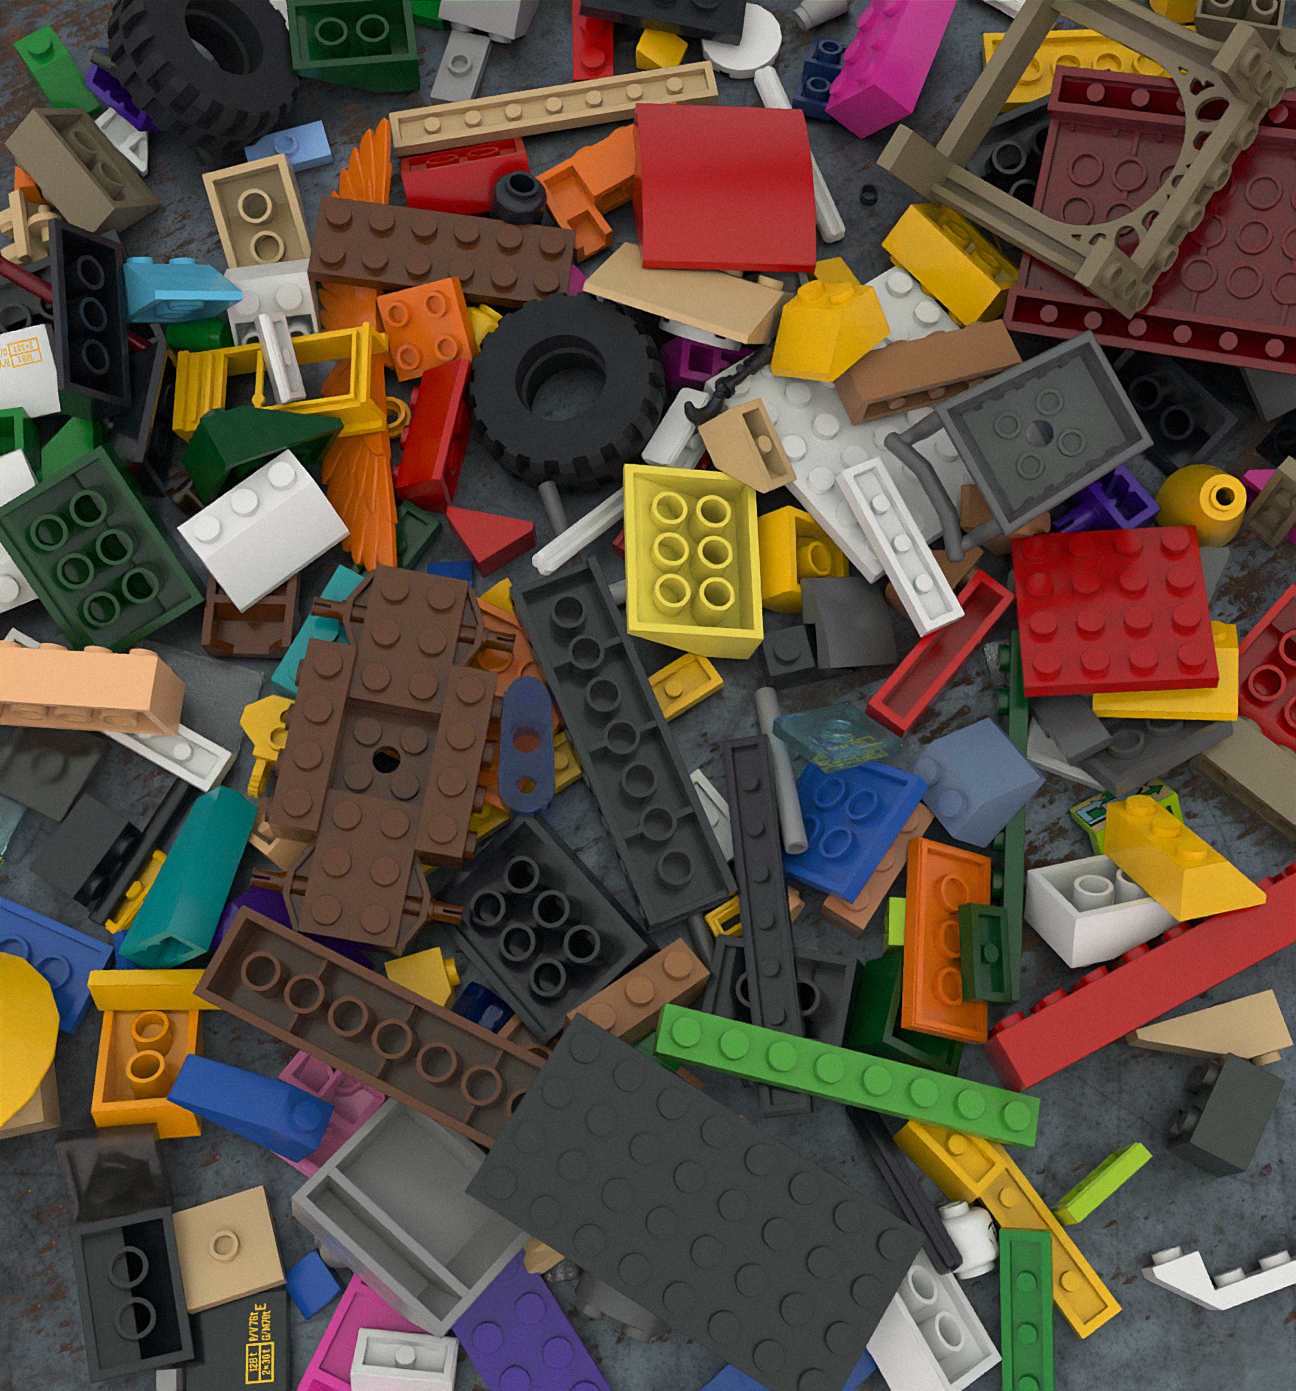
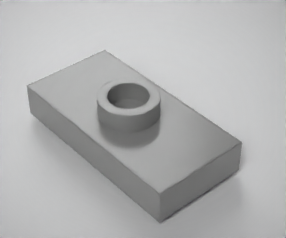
M452 29L430 94L431 105L475 99L492 49L490 37Z

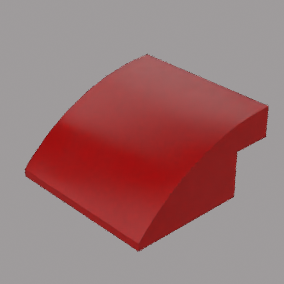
M635 103L633 138L636 150L632 202L642 268L815 273L816 220L813 170L807 126L802 109Z

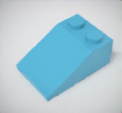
M132 257L128 258L127 263L123 264L127 324H170L214 317L243 300L242 291L211 265H197L193 258H174L169 260V264H153V258Z

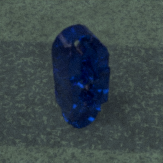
M531 676L519 677L510 684L508 690L504 691L498 793L500 803L507 812L522 817L536 816L546 812L553 804L555 794L551 692H547V688L542 681ZM522 735H532L537 738L540 745L535 751L524 753L516 749L514 742ZM528 779L533 781L536 786L535 790L529 794L520 792L518 784L522 780Z

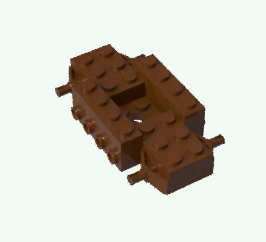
M376 564V569H372L347 597V601L342 600V602L318 598L317 596L313 599L311 616L338 620L339 626L344 627L349 645L309 637L305 659H300L297 669L295 686L298 687L295 704H290L287 713L285 731H288L285 749H280L276 762L275 776H278L275 793L270 794L265 812V822H268L274 837L309 843V845L287 871L280 873L254 867L252 871L253 877L250 879V888L255 887L277 891L278 895L284 898L293 931L313 941L401 957L426 923L431 924L432 920L458 925L461 923L464 905L436 901V898H431L421 864L461 871L464 858L473 860L478 832L470 831L469 828L472 813L482 814L487 786L478 785L481 767L491 768L495 741L487 740L490 723L499 724L504 697L496 695L498 673L469 667L480 652L485 653V648L513 654L516 634L492 631L485 627L474 589L469 587V581ZM384 750L395 752L400 758L399 767L391 773L379 772L373 765L374 757L379 752Z

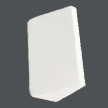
M277 312L258 315L254 319L276 404H287L306 399L285 314Z
M687 387L680 390L642 452L641 456L648 465L694 469L706 447L697 428L698 426L691 424L686 418L684 404L687 401H691L695 407L702 408L711 400L709 393Z
M359 1328L350 1373L351 1390L454 1391L460 1341L457 1337L444 1336L440 1339L435 1335Z

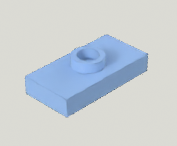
M322 120L265 135L256 144L244 147L248 162L284 153L290 158L294 173L334 162Z

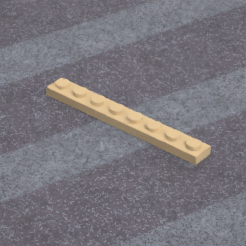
M709 60L389 113L396 157L632 119L635 115V103L669 104L675 100L679 105H717L718 90L712 63Z

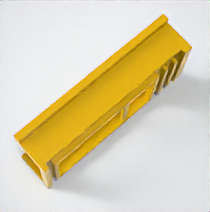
M364 322L361 327L291 337L298 366L351 358L350 394L266 407L262 406L266 402L263 388L264 371L267 368L260 342L190 353L188 350L179 351L177 356L172 430L189 444V440L193 436L200 418L205 413L216 408H224L225 410L227 376L256 372L255 395L252 397V403L255 408L340 418L344 428L338 437L385 431L386 414L370 398L371 355L388 352L389 336L385 332L378 333L370 322Z

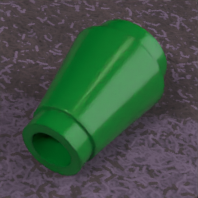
M218 316L170 323L166 330V341L171 349L188 350L190 353L233 347L234 343L230 323L222 321Z

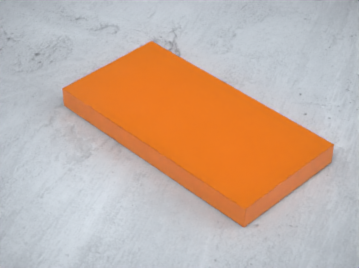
M922 837L908 840L901 1028L973 1045L987 1043L988 1005L962 1001L958 906L967 903L990 905V857Z

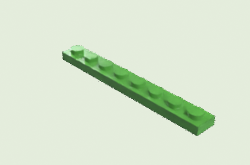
M669 1003L661 1006L651 1054L653 1056L1026 1150L1035 1146L1040 1098Z

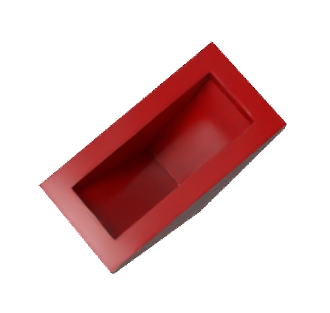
M451 506L447 507L446 516L450 530L469 559L472 560L473 565L482 578L487 577L536 546L537 535L534 522Z

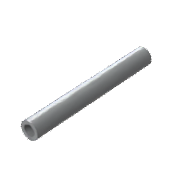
M764 687L754 693L761 733L767 734L770 738L779 821L785 851L789 854H799L806 851L809 847L777 693L774 688Z

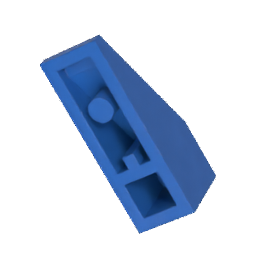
M190 1053L186 1056L166 1099L295 1163L317 1151L335 1108L334 1105L294 1085Z

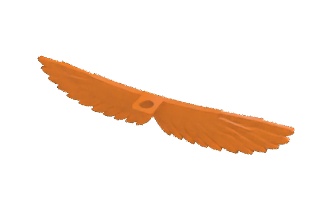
M385 117L380 120L375 132L370 128L362 137L360 149L356 147L352 149L348 170L345 168L341 169L339 193L333 190L331 197L388 205L393 164L390 163L391 122ZM320 282L324 289L320 288L318 290V296L321 304L326 309L319 311L321 324L326 328L322 329L321 333L361 327L364 322H370L378 333L385 332L376 297L384 295V290ZM389 344L388 352L371 355L370 398L386 414V430L338 437L324 457L321 468V483L326 486L328 485L326 498L350 532V535L341 541L342 548L346 552L351 551L355 564L358 566H363L364 564L368 572L376 569V564L397 567L395 524H398L390 465L392 457L387 423L384 366L396 372ZM351 358L340 359L331 369L323 382L320 392L324 395V398L350 394Z

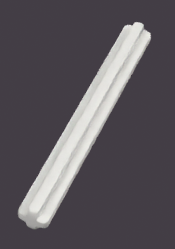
M766 66L756 70L754 83L765 108L792 109L775 68ZM811 152L815 220L823 240L826 243H833L844 237L845 226Z

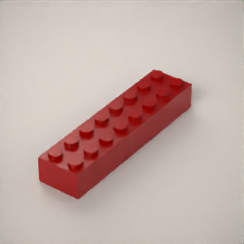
M1296 862L1287 866L1284 871L1274 877L1268 876L1255 883L1267 895L1265 904L1196 918L1191 921L1194 928L1191 927L1187 920L1151 943L1154 948L1153 950H1150L1147 943H1144L1121 956V959L1111 964L1114 970L1111 973L1108 972L1104 965L1079 979V982L1070 986L1072 994L1067 996L1064 989L1061 988L1039 1000L1038 1004L1029 1009L1032 1015L1026 1019L1022 1012L1019 1011L995 1024V1027L988 1031L991 1039L981 1048L1005 1090L1017 1093L1025 1091L1296 942Z

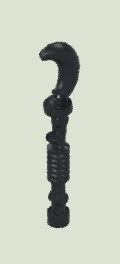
M777 335L774 336L769 345H762L744 360L743 365L738 364L736 366L737 372L733 376L728 375L716 380V391L713 392V397L704 407L697 408L691 401L685 402L684 413L688 421L693 425L700 426L715 418L720 413L725 399L735 395V387L741 384L749 375H755L771 362Z

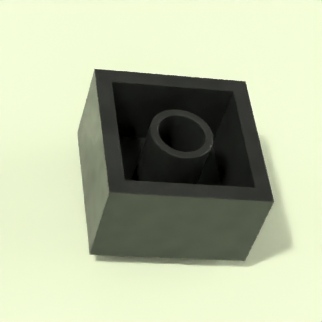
M1230 1052L1214 1060L1210 1059L1203 1067L1197 1065L1192 1071L1185 1087V1091L1190 1093L1184 1110L1178 1108L1167 1125L1165 1134L1170 1136L1171 1139L1166 1150L1218 1178L1246 1172L1285 1080Z

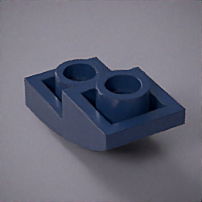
M814 37L805 59L802 77L793 97L792 109H802L803 114L826 121L831 120L832 116L825 112L831 97L829 89L833 81L841 73L845 63L843 55L849 45L841 44L833 39L824 40Z

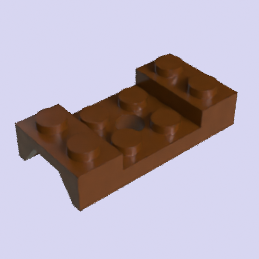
M302 570L243 613L238 610L213 576L208 573L201 646L209 656L284 658L300 631L301 615L298 611Z

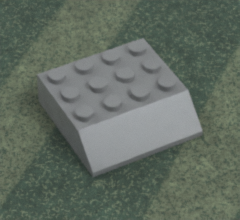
M391 1097L291 1197L292 1215L401 1317L440 1339L445 1336L533 1237L465 1193L466 1188L491 1149Z

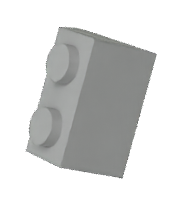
M441 0L438 18L451 21L450 27L463 32H474L475 28L488 32V37L493 41L511 43L512 39L514 40L526 35L540 0Z

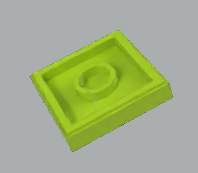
M1135 1142L1114 1150L1049 1210L1061 1226L1080 1223L1139 1170L1152 1155L1141 1142Z

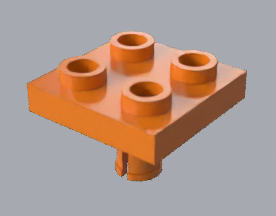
M459 276L376 297L385 333L389 336L388 344L399 382L421 377L426 370L460 358L470 360L471 364L475 356L479 357Z

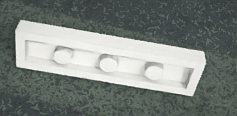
M880 456L841 471L835 479L920 637L961 619L965 613Z

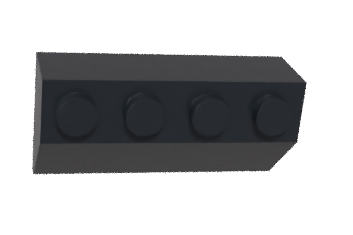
M54 217L48 220L60 410L63 414L95 423L132 410L122 244Z

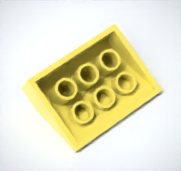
M624 464L623 497L627 634L704 657L749 660L764 639L756 489L724 472Z

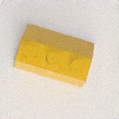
M932 203L911 204L881 244L891 254V262L896 267L910 272L920 282L921 291L945 305L950 310L948 312L949 317L962 328L976 321L987 323L995 320L1005 311L1010 285L1016 286L1019 269L960 213L945 204L941 208Z
M1211 621L1219 671L1217 688L1092 694L1093 712L1097 717L1237 721L1239 648L1236 624Z
M1131 795L1126 800L1107 803L1103 853L1179 922L1266 903L1267 895L1149 795Z

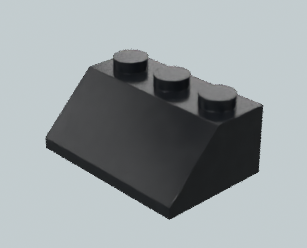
M157 341L129 356L132 410L109 417L108 430L111 436V445L145 496L165 498L178 437L172 430L177 359L167 341Z
M1126 349L1111 366L1154 442V445L1144 450V452L1169 475L1186 466L1207 462L1254 414L1196 360Z
M171 1206L69 1227L90 1383L102 1382L194 1359Z

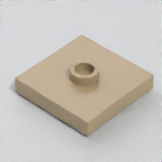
M263 1185L172 1214L187 1312L190 1314L287 1283L267 1189Z

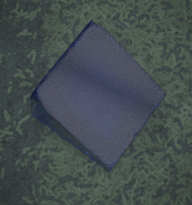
M474 981L469 983L451 1010L495 1034L515 1015V1012L503 999L485 986Z

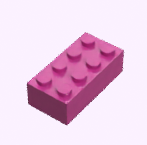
M870 0L868 8L857 21L859 29L856 37L843 55L845 63L841 73L831 84L829 89L831 97L825 112L860 139L912 114L957 0Z

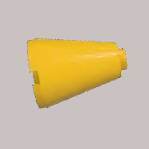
M1205 464L1186 466L1170 475L1156 494L1155 502L1161 508L1156 521L1159 527L1195 525L1199 547H1222L1237 534L1242 525L1247 499L1246 490L1237 478L1217 467Z

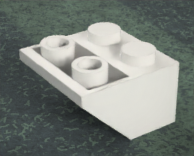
M310 258L226 269L224 277L242 291L243 298L242 301L227 309L235 346L259 343L254 319L264 313L283 312L291 337L321 333L315 281L309 280L307 272Z

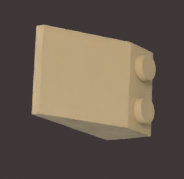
M281 153L202 174L229 269L310 258L312 249L310 232L292 163L287 155Z

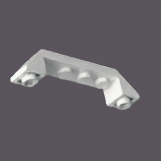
M1179 1245L1152 1254L1154 1264L1141 1269L1145 1279L1209 1310H1226L1296 1283V1256L1290 1258L1287 1250L1259 1259L1262 1268L1244 1275L1242 1267H1238L1214 1276L1213 1279L1216 1286L1212 1285L1199 1251L1182 1253Z

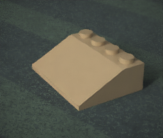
M625 242L585 281L582 290L744 344H770L778 333L783 306L794 297V293L782 290L783 281L759 275L756 282L742 277L744 271L642 268L639 244Z

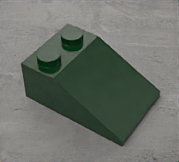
M286 0L294 75L378 93L421 90L411 0Z
M239 406L227 411L224 408H216L205 413L200 418V422L189 440L181 461L204 504L208 505L287 449L291 451L305 470L319 466L344 428V425L340 418L248 406Z

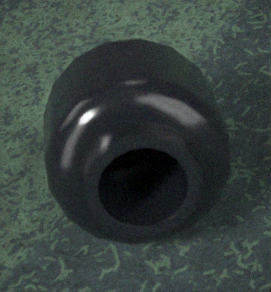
M515 171L502 175L496 180L492 189L489 205L490 219L502 220L515 226L527 224L541 225L547 203L545 187L528 172Z

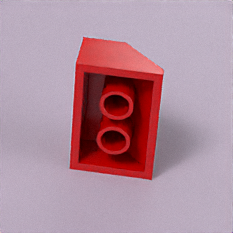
M521 137L400 158L401 176L409 208L482 218L486 217V212L489 211L492 189L497 179L504 174L515 171L530 173L527 152Z
M460 358L424 371L420 387L414 386L412 390L410 411L413 412L411 424L404 425L402 429L400 449L404 452L401 464H395L391 473L393 490H395L400 505L407 499L424 511L446 514L448 506L453 507L473 425L470 417L472 409L467 402V386L470 382L474 381L471 374L470 360Z

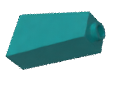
M223 785L196 800L124 938L118 954L147 970L171 969L208 952L259 807L244 799L243 795L238 791L226 788Z

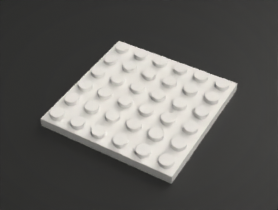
M894 266L865 284L866 286L874 287L891 331L887 337L871 350L886 347L897 340L908 342L924 338L935 331L949 332L961 329L932 297L925 295L921 291L920 284L906 269ZM749 356L706 381L703 392L709 393L712 398L713 392L716 391V380L728 375L733 376L737 372L736 366L738 364L743 365V361ZM771 362L755 375H749L741 384L735 387V395L725 399L721 413L735 406L761 398L797 477V480L785 486L870 584L884 576L886 572L835 479L841 471L880 456L927 545L943 535L940 518L917 476L884 446V439L889 433L896 432L901 434L932 413L934 411L932 407L935 405L852 425L833 382L773 375L770 369ZM1032 422L1026 430L1027 441L1034 447L1046 446L1035 422ZM942 428L929 438L913 444L912 447L931 463L958 512L960 523L961 485L975 483L945 429Z

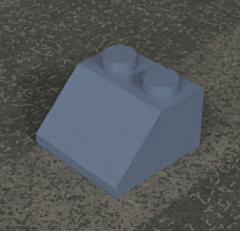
M989 717L932 741L906 771L920 776L929 786L922 800L949 834L955 839L983 848L988 846L1046 781L996 721Z

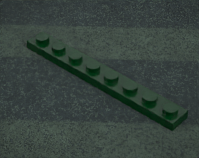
M1012 630L1005 645L999 644L997 671L1004 672V689H997L995 712L996 716H1003V731L1027 757L1029 697H1024L1019 634L1017 630ZM1026 803L991 841V850L999 852L998 870H991V897L997 898V907L1007 908L1013 1003L1009 1005H1014L1020 1001Z

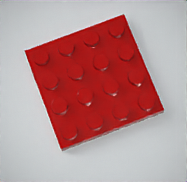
M1195 525L1033 534L1029 538H1011L1010 547L1016 595L1024 697L1218 687L1219 671Z

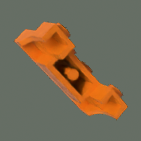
M634 123L627 127L617 128L604 140L593 146H585L579 149L573 157L535 177L546 189L547 203L545 210L554 221L556 228L576 230L573 257L577 263L613 244V230L602 215L626 203L633 197L636 150L633 138Z

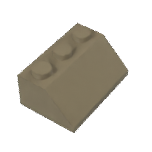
M33 108L4 143L15 156L17 165L34 179L42 189L41 192L44 198L61 212L68 223L101 235L115 229L120 233L157 210L161 205L160 201L84 108Z

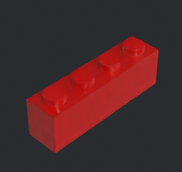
M981 569L978 570L956 597L965 615L958 621L923 636L868 702L863 719L897 746L901 745L1010 611L1016 595Z

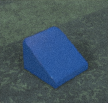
M319 1249L311 1251L286 1273L287 1283L283 1284L306 1320L312 1318L344 1294L347 1289L336 1270L322 1260Z

